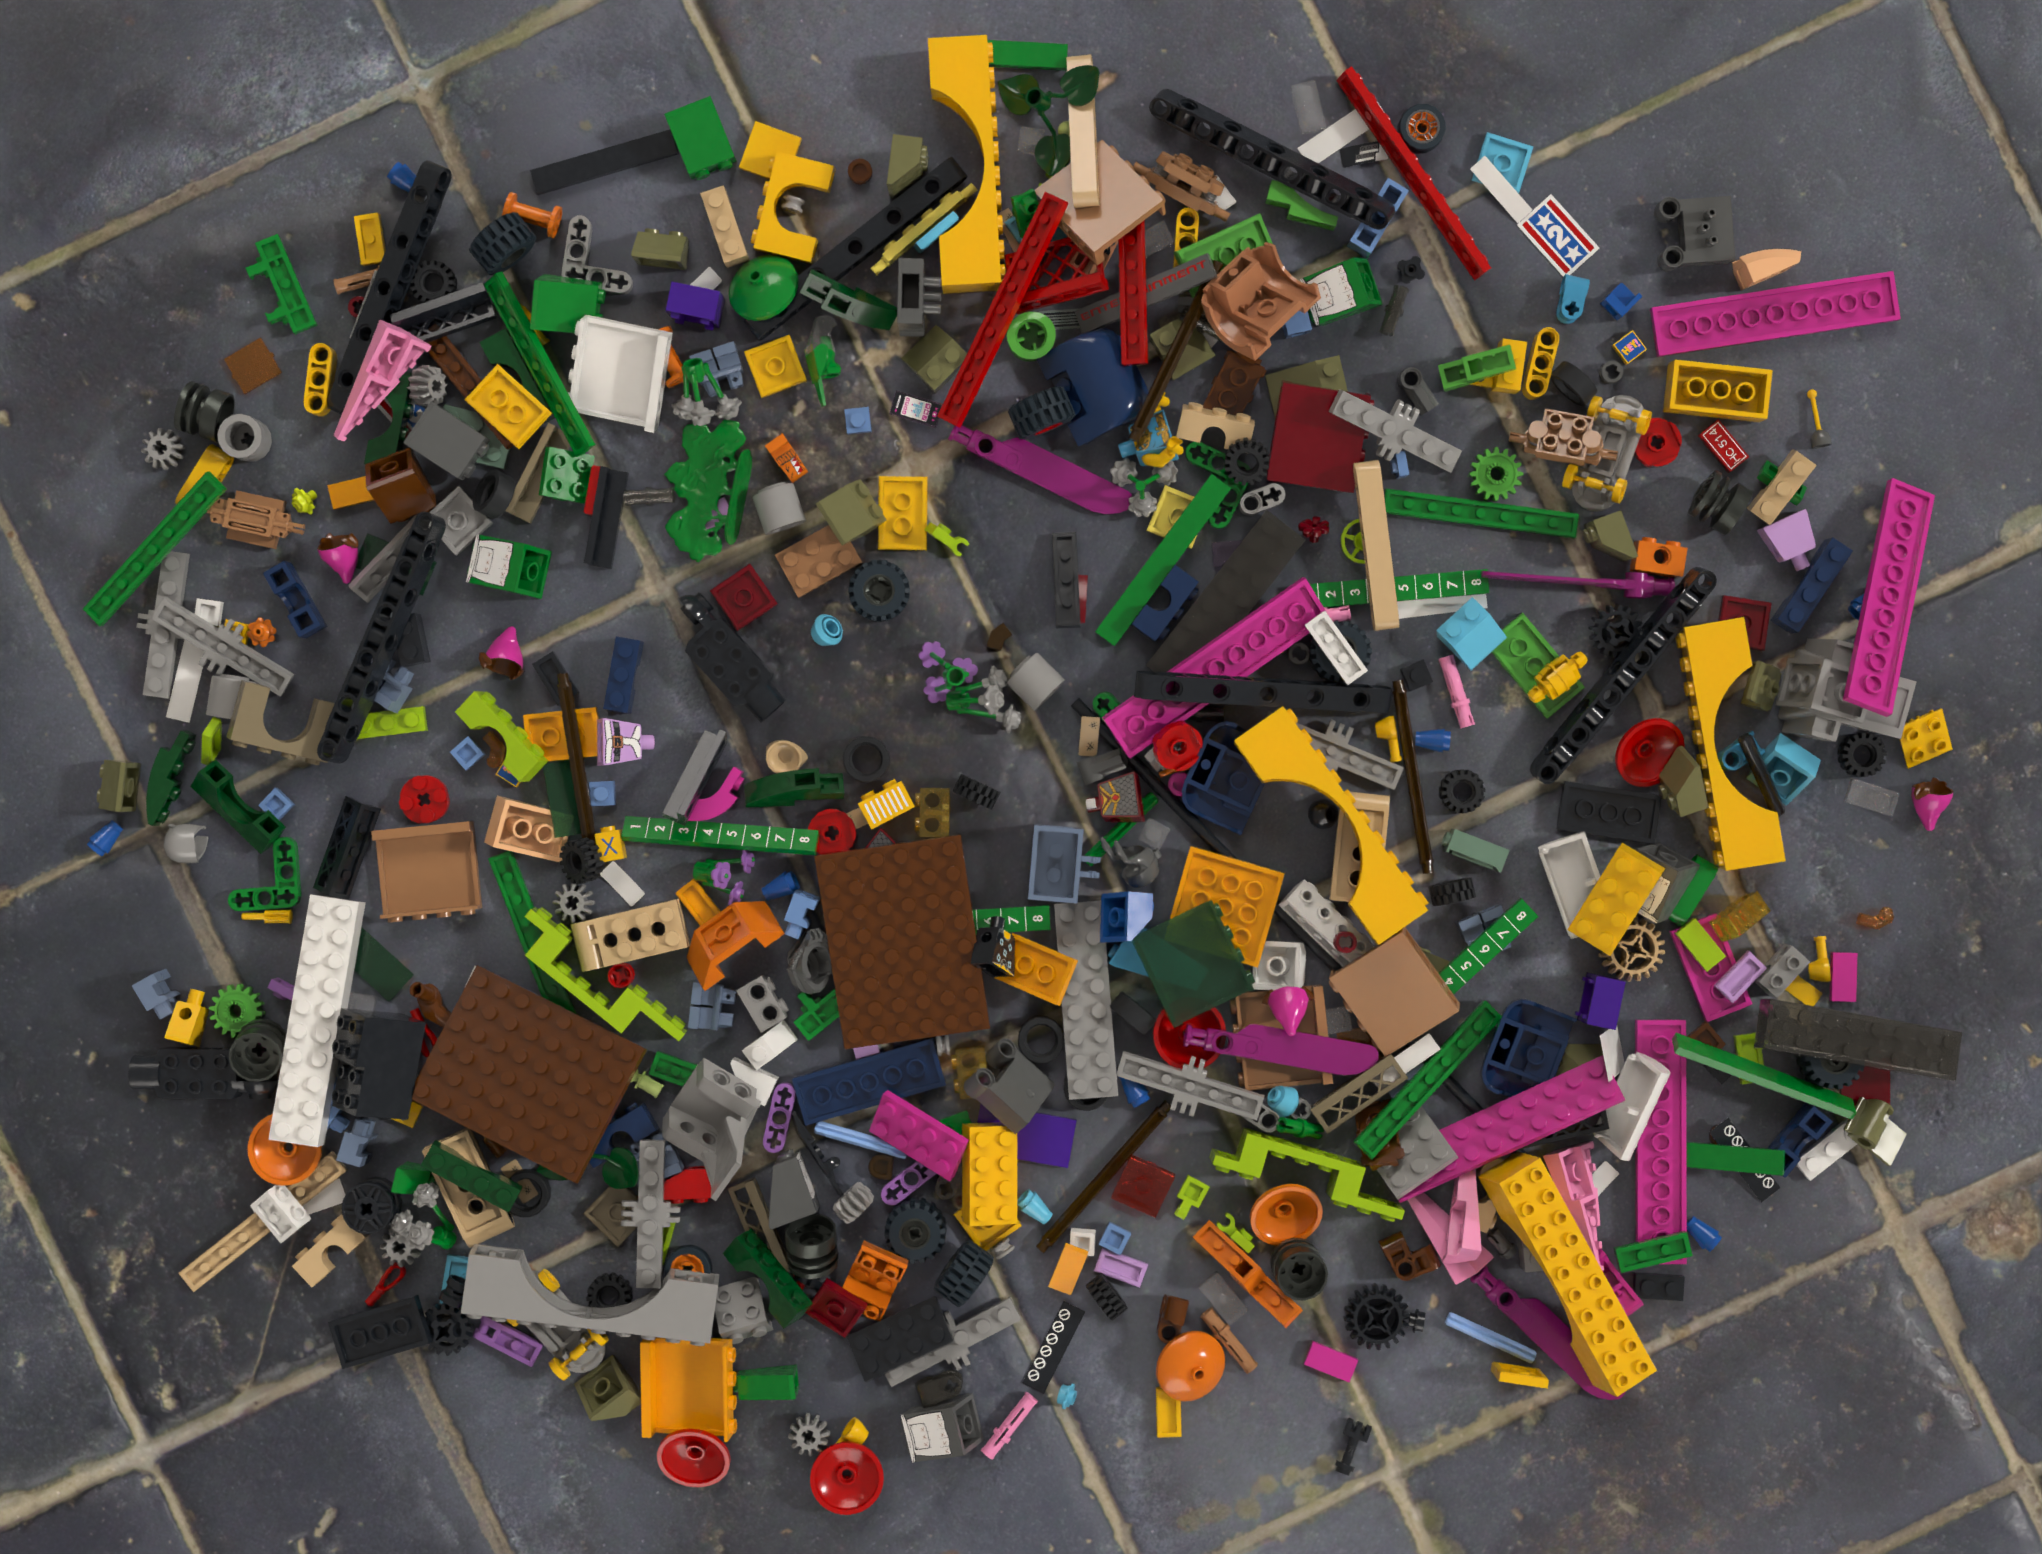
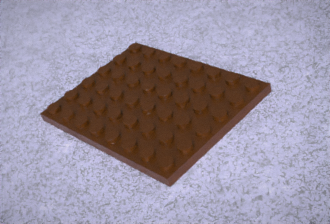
M961 834L814 856L845 1049L990 1029L982 970L971 964L974 943L977 940Z
M477 965L415 1081L412 1100L578 1184L647 1049Z

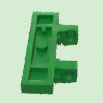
M276 234L256 242L255 245L260 257L256 258V264L246 267V271L252 280L257 275H265L267 279L270 278L279 298V302H277L278 308L270 314L265 313L268 322L271 325L280 321L284 325L289 323L295 335L318 326L280 236Z
M834 988L822 999L819 996L814 999L811 994L802 991L798 993L797 997L804 1004L800 1008L803 1014L795 1019L793 1023L809 1041L839 1017L836 991Z

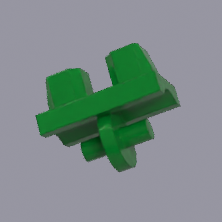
M1032 188L1021 195L1010 197L1013 206L1012 214L1016 219L1019 235L1022 239L1039 205L1036 192Z

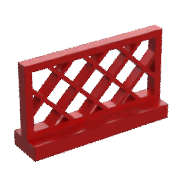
M1069 237L1050 242L1046 250L1049 256L1042 266H1038L1039 271L1031 281L1016 313L1021 314L1109 290L1108 280L1104 275L1103 262L1096 265L1097 272L1087 275L1082 271L1091 259L1076 244L1072 245L1074 242ZM1067 245L1072 249L1065 260H1063L1056 254L1061 247ZM1016 252L1004 255L1006 271ZM1076 252L1085 256L1078 268L1070 264ZM1054 258L1062 262L1055 275L1046 270ZM1068 266L1075 273L1070 280L1064 281L1059 277ZM1044 272L1053 277L1047 286L1040 287L1037 285Z

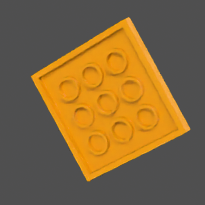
M1190 846L1164 940L1258 968L1285 873Z

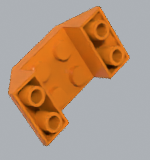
M766 901L733 902L694 930L686 958L702 988L706 991L725 977L718 965L754 938L766 948L785 933Z
M863 1241L842 1288L868 1303L865 1311L862 1313L869 1319L881 1321L892 1294L907 1269L909 1260L867 1241Z

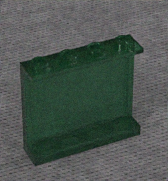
M1208 900L1137 934L1132 940L1173 1028L1247 991L1254 990L1252 986L1255 983L1254 977L1249 969L1245 971L1241 963L1245 960L1239 947L1234 948L1231 939L1234 938L1233 933L1228 925H1223L1220 917L1224 916L1219 904H1213L1212 900Z

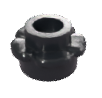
M1416 1309L1415 1313L1410 1312L1408 1323L1409 1327H1412L1413 1333L1415 1331L1423 1332L1426 1313L1420 1312L1419 1309Z

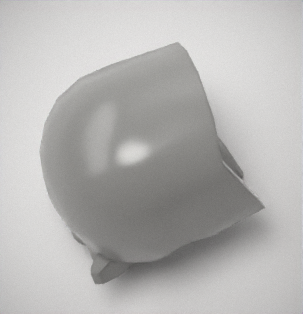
M169 824V830L164 838L166 855L178 863H199L206 850L208 836H194L200 829L205 830L206 827L192 824H180L177 826Z

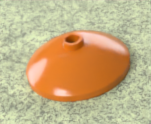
M271 1114L263 1118L254 1127L249 1137L248 1157L251 1166L262 1179L269 1183L282 1186L299 1183L308 1178L317 1168L322 1156V1146L313 1147L291 1143L293 1149L288 1151L286 1149L287 1142L268 1140L273 1116Z
M1298 1184L1280 1185L1269 1189L1255 1201L1250 1212V1224L1254 1234L1260 1240L1277 1246L1290 1238L1306 1239L1319 1226L1323 1209L1320 1199L1311 1189Z
M1189 1331L1176 1336L1163 1348L1157 1361L1156 1377L1161 1389L1169 1397L1179 1401H1193L1207 1395L1215 1388L1223 1375L1225 1368L1223 1348L1213 1336L1202 1331Z

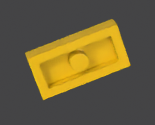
M371 213L354 216L361 265L380 264L386 251L380 214Z

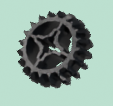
M1373 1283L1372 1290L1369 1291L1368 1287L1364 1285L1363 1290L1365 1293L1361 1294L1358 1290H1355L1354 1293L1358 1298L1356 1300L1352 1297L1348 1298V1301L1353 1306L1344 1307L1346 1312L1351 1313L1343 1316L1344 1321L1350 1322L1345 1328L1347 1331H1352L1350 1334L1352 1339L1359 1337L1357 1343L1360 1346L1366 1341V1348L1369 1350L1372 1348L1373 1343H1375L1377 1350H1381V1343H1384L1388 1349L1390 1348L1389 1341L1391 1339L1396 1344L1399 1342L1396 1337L1397 1334L1405 1336V1332L1401 1327H1409V1323L1403 1320L1410 1317L1408 1312H1404L1408 1305L1407 1303H1400L1403 1300V1296L1401 1294L1395 1296L1396 1290L1394 1288L1387 1292V1286L1382 1284L1379 1291L1377 1284ZM1381 1298L1389 1302L1374 1306L1369 1300ZM1363 1305L1367 1314L1362 1320L1363 1323L1358 1326V1312ZM1370 1308L1374 1313L1377 1312L1380 1315L1384 1325L1373 1318V1314L1369 1310ZM1395 1308L1396 1317L1390 1328L1387 1324V1317L1391 1314V1310ZM1373 1328H1380L1385 1333L1371 1335L1365 1333L1367 1329L1370 1331Z

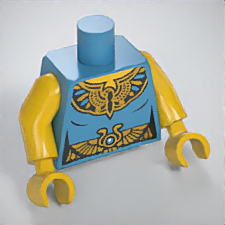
M1165 392L1145 434L1141 436L1139 442L1136 443L1129 440L1118 444L1122 458L1136 454L1141 466L1162 468L1169 461L1178 460V455L1183 453L1184 449L1180 446L1183 440L1172 436L1164 409L1161 410V406L1167 407L1170 403L1169 398L1165 397ZM1131 424L1128 427L1130 433L1132 431L1131 427L1133 424Z

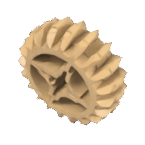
M1635 916L1627 929H1636L1634 934H1631L1627 940H1620L1617 945L1621 950V964L1615 959L1614 952L1611 956L1604 952L1598 954L1601 958L1607 957L1602 962V965L1604 967L1611 965L1608 969L1609 974L1617 971L1616 978L1622 979L1625 975V980L1631 982L1633 976L1636 981H1641V973L1644 977L1649 978L1650 973L1648 969L1656 972L1658 969L1653 964L1655 962L1662 964L1663 960L1657 958L1658 954H1665V950L1658 949V946L1665 944L1664 940H1656L1661 935V932L1654 931L1652 933L1655 925L1653 923L1647 925V921L1643 918L1638 923V917ZM1643 933L1649 942V952L1642 947L1643 937L1641 936ZM1622 944L1634 945L1633 947H1636V950L1640 951L1641 954L1628 951L1627 947L1622 946ZM1637 957L1646 959L1640 966L1628 969L1629 963L1632 964Z

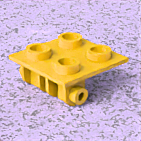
M1942 708L1935 711L1930 710L1929 713L1922 716L1918 715L1915 717V720L1911 718L1908 723H1905L1900 743L1908 769L1953 750Z

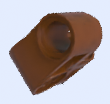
M1401 1231L1378 1241L1393 1272L1403 1281L1429 1273L1441 1266L1432 1243L1415 1251H1410ZM1404 1262L1409 1263V1272L1400 1274L1398 1272L1399 1265Z
M1164 1294L1156 1331L1163 1343L1168 1344L1173 1338L1180 1335L1189 1306L1188 1300ZM1165 1326L1174 1327L1175 1332L1172 1337L1165 1338L1162 1336V1330Z

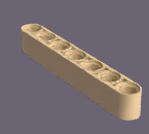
M1091 54L1067 57V71L1083 65L1093 66ZM1095 97L1084 106H1073L1068 101L1074 208L1099 206Z
M1379 460L1354 463L1353 472L1374 631L1399 628V614Z

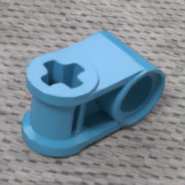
M1568 274L1564 275L1560 286V297L1556 311L1557 319L1561 323L1571 324L1581 316L1589 289V279ZM1567 307H1571L1570 311L1573 312L1571 316L1568 315L1569 311L1565 310Z
M1753 731L1747 732L1748 734H1751L1753 736V739L1757 745L1760 754L1763 755L1766 751L1764 748H1760L1759 744L1755 740V733ZM1738 738L1717 753L1723 771L1737 770L1748 763ZM1728 753L1734 758L1731 766H1728L1725 762V757Z

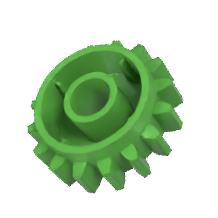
M1498 447L1493 448L1492 453L1488 449L1484 450V457L1478 454L1475 457L1478 463L1472 462L1470 464V467L1474 470L1468 474L1469 477H1473V482L1470 483V486H1476L1477 488L1475 494L1483 493L1484 500L1492 496L1493 502L1498 501L1499 496L1503 500L1507 499V492L1512 495L1515 494L1514 486L1522 484L1517 480V477L1523 476V472L1517 471V468L1522 465L1521 462L1514 463L1516 455L1507 456L1508 449L1499 453ZM1493 468L1501 473L1499 481L1492 479L1490 471Z
M231 984L227 986V991L225 989L218 990L220 997H212L216 1005L209 1007V1010L215 1012V1015H212L210 1020H217L214 1028L222 1027L223 1035L231 1032V1038L237 1037L243 1026L265 1015V1011L261 1010V1006L265 1003L258 999L261 994H254L252 992L253 987L251 986L244 989L243 984H237L236 989ZM234 1005L240 1006L242 1011L240 1017L235 1015L233 1011Z

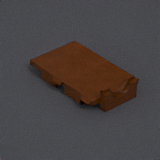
M1230 350L1227 351L1224 357L1226 360L1218 376H1215L1211 383L1213 386L1203 404V408L1209 410L1221 408L1226 410L1227 414L1236 416L1237 413H1243L1248 402L1251 403L1254 397L1252 393L1260 377L1263 378L1267 370L1260 365L1262 360L1257 359L1254 361L1239 352L1235 353Z
M1391 1099L1382 1100L1383 1102H1380V1100L1374 1101L1355 1115L1358 1131L1356 1136L1369 1125ZM1397 1132L1373 1159H1370L1362 1150V1157L1360 1159L1361 1164L1370 1166L1372 1171L1386 1165L1399 1166L1397 1159H1402L1405 1156L1404 1148H1401L1399 1133Z

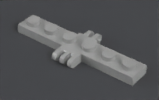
M1339 389L1329 410L1330 413L1378 436L1376 444L1379 447L1376 455L1379 457L1384 456V459L1387 461H1391L1394 454H1399L1404 449L1451 473L1462 450L1414 427L1413 425L1420 410L1415 407L1412 409V406L1407 403L1404 405V402L1399 399L1395 402L1389 414Z
M171 551L162 560L155 610H148V614L138 613V618L147 619V624L137 623L136 628L146 629L145 634L151 635L143 695L170 699L178 639L184 638L151 618L164 597L183 607L190 554Z
M167 597L162 599L151 618L204 650L205 653L199 661V665L203 667L210 660L211 662L207 668L210 672L214 670L216 665L220 666L216 672L217 676H220V673L223 674L229 665L260 685L269 687L270 691L281 697L295 675L241 642L243 636L240 633L244 626L239 624L235 631L231 630L235 623L232 619L228 621L226 626L221 624L217 628Z
M1268 711L1265 718L1271 715L1272 712ZM1331 719L1325 734L1296 723L1300 730L1305 728L1313 741L1310 745L1315 751L1320 749L1327 759L1324 764L1329 771L1334 769L1336 772L1339 767L1395 790L1404 767L1349 745L1348 742L1354 728L1348 727L1346 734L1343 735L1342 731L1345 724L1340 723L1337 730L1334 731L1333 728L1336 721Z
M1126 1051L1122 1054L1116 1075L1175 1094L1170 1110L1175 1111L1177 1102H1180L1182 1105L1179 1113L1184 1114L1186 1106L1189 1105L1191 1106L1189 1116L1194 1117L1197 1104L1200 1102L1253 1120L1258 1119L1265 1095L1206 1077L1207 1070H1203L1206 1061L1204 1059L1200 1060L1199 1067L1197 1068L1194 1067L1196 1057L1191 1056L1189 1065L1184 1064L1183 1068L1179 1069Z
M640 1140L638 1200H622L621 1204L624 1207H631V1210L621 1211V1216L631 1217V1220H621V1226L638 1227L636 1288L661 1289L663 1227H670V1223L680 1222L679 1216H670V1213H679L680 1207L671 1206L670 1201H664L666 1140Z
M1011 1297L990 1306L958 1324L955 1323L949 1310L945 1311L944 1315L955 1342L885 1374L891 1387L945 1359L948 1364L953 1363L957 1371L962 1369L959 1362L961 1358L965 1366L970 1365L971 1363L967 1357L970 1354L968 1347L1021 1320V1316Z

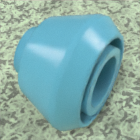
M821 614L816 618L811 628V636L817 644L821 646L836 645L842 639V626L835 617Z
M1276 1086L1269 1091L1267 1103L1270 1109L1276 1112L1279 1117H1287L1298 1106V1092L1293 1087Z

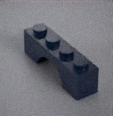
M1833 537L1825 539L1812 557L1811 565L1802 581L1782 602L1770 621L1790 634L1799 633L1853 550Z

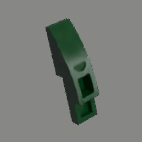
M813 269L810 270L800 290L801 294L821 303L822 309L868 327L889 331L897 317V307L858 287L853 290Z
M188 730L180 731L171 749L160 747L150 772L146 796L147 821L151 826H160L161 823L163 824L170 814L168 809L172 801L175 802L181 794L180 786L182 782L174 777L181 773L186 754H190L196 744L194 741L196 734Z
M819 768L769 775L744 785L745 806H795V800L844 799L843 774H819Z

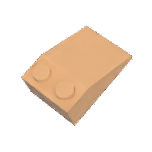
M497 795L484 843L495 848L559 862L562 861V858L559 857V854L562 853L561 847L565 846L564 844L568 840L574 816Z

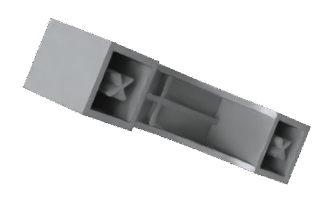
M474 1244L468 1257L461 1314H467L466 1317L472 1319H480L482 1316L492 1317L491 1320L497 1322H506L507 1319L517 1320L516 1323L521 1325H531L532 1322L542 1323L541 1326L546 1328H556V1325L566 1326V1329L571 1331H580L581 1328L591 1329V1332L596 1334H605L606 1331L616 1332V1335L621 1337H630L631 1334L641 1335V1338L645 1340H655L656 1337L666 1338L665 1341L670 1343H680V1340L690 1341V1344L695 1346H704L705 1343L710 1344L719 1274L671 1268L662 1280L661 1289L654 1288L643 1297L624 1305L594 1308L571 1303L550 1291L532 1271L524 1250Z

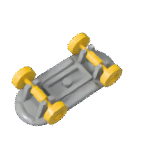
M1594 396L1589 404L1587 416L1594 417L1592 430L1601 435L1604 445L1603 449L1618 451L1616 461L1601 458L1598 465L1586 463L1585 466L1568 465L1563 477L1562 487L1572 488L1576 502L1588 511H1604L1614 503L1620 504L1627 487V480L1625 478L1640 436L1646 434L1652 417V412L1645 410L1643 405L1631 396H1614L1607 399L1603 404L1602 397Z
M543 1269L541 1272L532 1270L550 1291L571 1302L559 1289V1282L548 1270ZM507 1319L512 1326L516 1327L519 1325L516 1323L517 1320ZM536 1322L526 1325L554 1356L548 1364L556 1376L563 1381L571 1375L570 1371L575 1373L591 1371L604 1358L606 1352L605 1344L609 1341L606 1333L596 1334L592 1333L591 1329L581 1328L580 1331H571L566 1329V1326L556 1325V1328H546L541 1326L542 1323Z

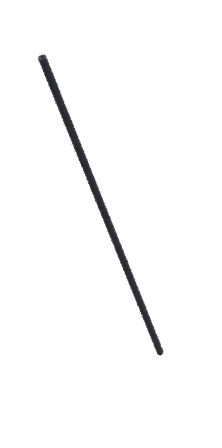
M1080 698L1071 705L1081 718L1082 716L1098 717ZM1100 719L1099 736L1113 750L1121 748L1110 729ZM1136 755L1132 758L1127 757L1128 765L1214 853L1237 859ZM1277 900L1274 914L1331 971L1333 969L1335 971L1341 969L1342 966L1279 906L1280 901ZM1414 1039L1404 1046L1406 1048H1409L1411 1045L1416 1043L1417 1040ZM1427 1058L1422 1063L1425 1064L1429 1058ZM1451 1075L1442 1083L1472 1115L1484 1110ZM1524 1149L1511 1152L1512 1155L1517 1151L1528 1154Z

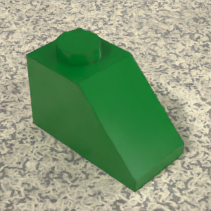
M407 1161L397 1167L391 1192L413 1194L418 1185L430 1184L432 1182L436 1185V1180L432 1172L421 1167V1164Z

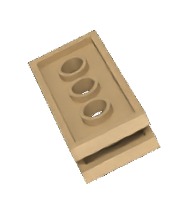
M1350 792L1356 800L1353 805L1357 811L1363 810L1371 821L1367 825L1372 832L1377 830L1384 839L1385 843L1382 846L1385 849L1390 796ZM1339 808L1329 900L1349 902L1357 886L1351 883L1350 875L1354 871L1360 872V861L1355 860L1352 853L1354 848L1359 846L1350 822Z
M680 899L570 924L582 972L690 946ZM656 922L664 924L665 933L663 935L656 933L654 928ZM633 927L641 931L640 940L632 938L631 930ZM609 933L616 935L618 940L616 946L608 943L607 936Z
M464 1128L438 1140L458 1151L468 1161L491 1172L471 1129ZM432 1144L425 1146L422 1150L424 1157L427 1155ZM432 1172L460 1234L469 1248L473 1247L474 1244H480L515 1227L510 1211L507 1212ZM471 1201H481L483 1208L479 1210L474 1209Z

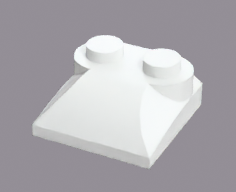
M1266 941L1259 967L1253 966L1252 989L1276 990L1286 986L1302 988L1305 982L1306 969L1304 943Z

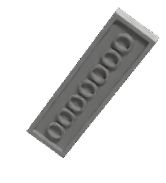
M1101 900L1078 902L1077 904H1054L1058 952L1078 960L1062 1000L1069 1100L1118 1096L1106 943H1100Z

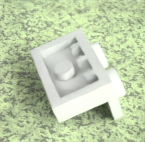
M282 1185L273 1186L250 1205L280 1243L284 1242L311 1220V1217L286 1186Z

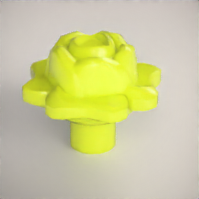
M295 488L292 494V506L298 513L313 514V509L315 508L313 500L317 498V494L313 490L306 493L303 489Z

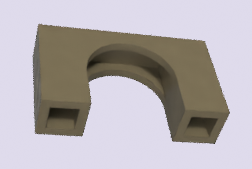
M241 680L226 736L228 739L233 740L232 745L247 748V745L250 744L257 746V751L268 754L275 750L282 752V757L293 760L296 759V756L305 757V762L314 765H320V761L328 763L319 758L317 748L335 703L314 698L305 729L292 739L278 740L268 734L263 722V714L270 688Z

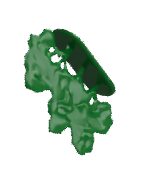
M723 420L713 432L709 431L707 425L694 426L692 423L685 426L682 435V447L685 449L689 459L686 462H675L664 474L670 483H674V490L678 497L686 498L688 501V505L685 508L678 510L671 516L665 525V529L669 536L674 539L675 545L679 550L689 552L691 560H695L698 563L705 555L715 556L721 552L722 541L717 532L723 525H725V540L729 545L735 543L740 531L752 469V454L749 449H745L741 452L738 462L734 458L736 450L746 440L743 431L739 429L740 423L737 421ZM723 458H730V463L723 461ZM736 470L732 489H729L726 474ZM724 494L731 495L727 515H722L717 507L720 496ZM713 510L717 512V516L712 515ZM712 519H719V522H715V527L706 529L705 525ZM710 532H715L713 537L708 536Z

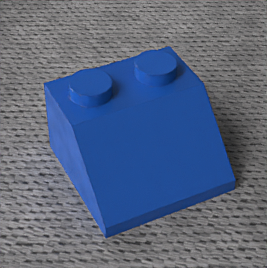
M1128 891L1101 894L1100 943L1132 941L1152 919L1154 910L1153 893Z

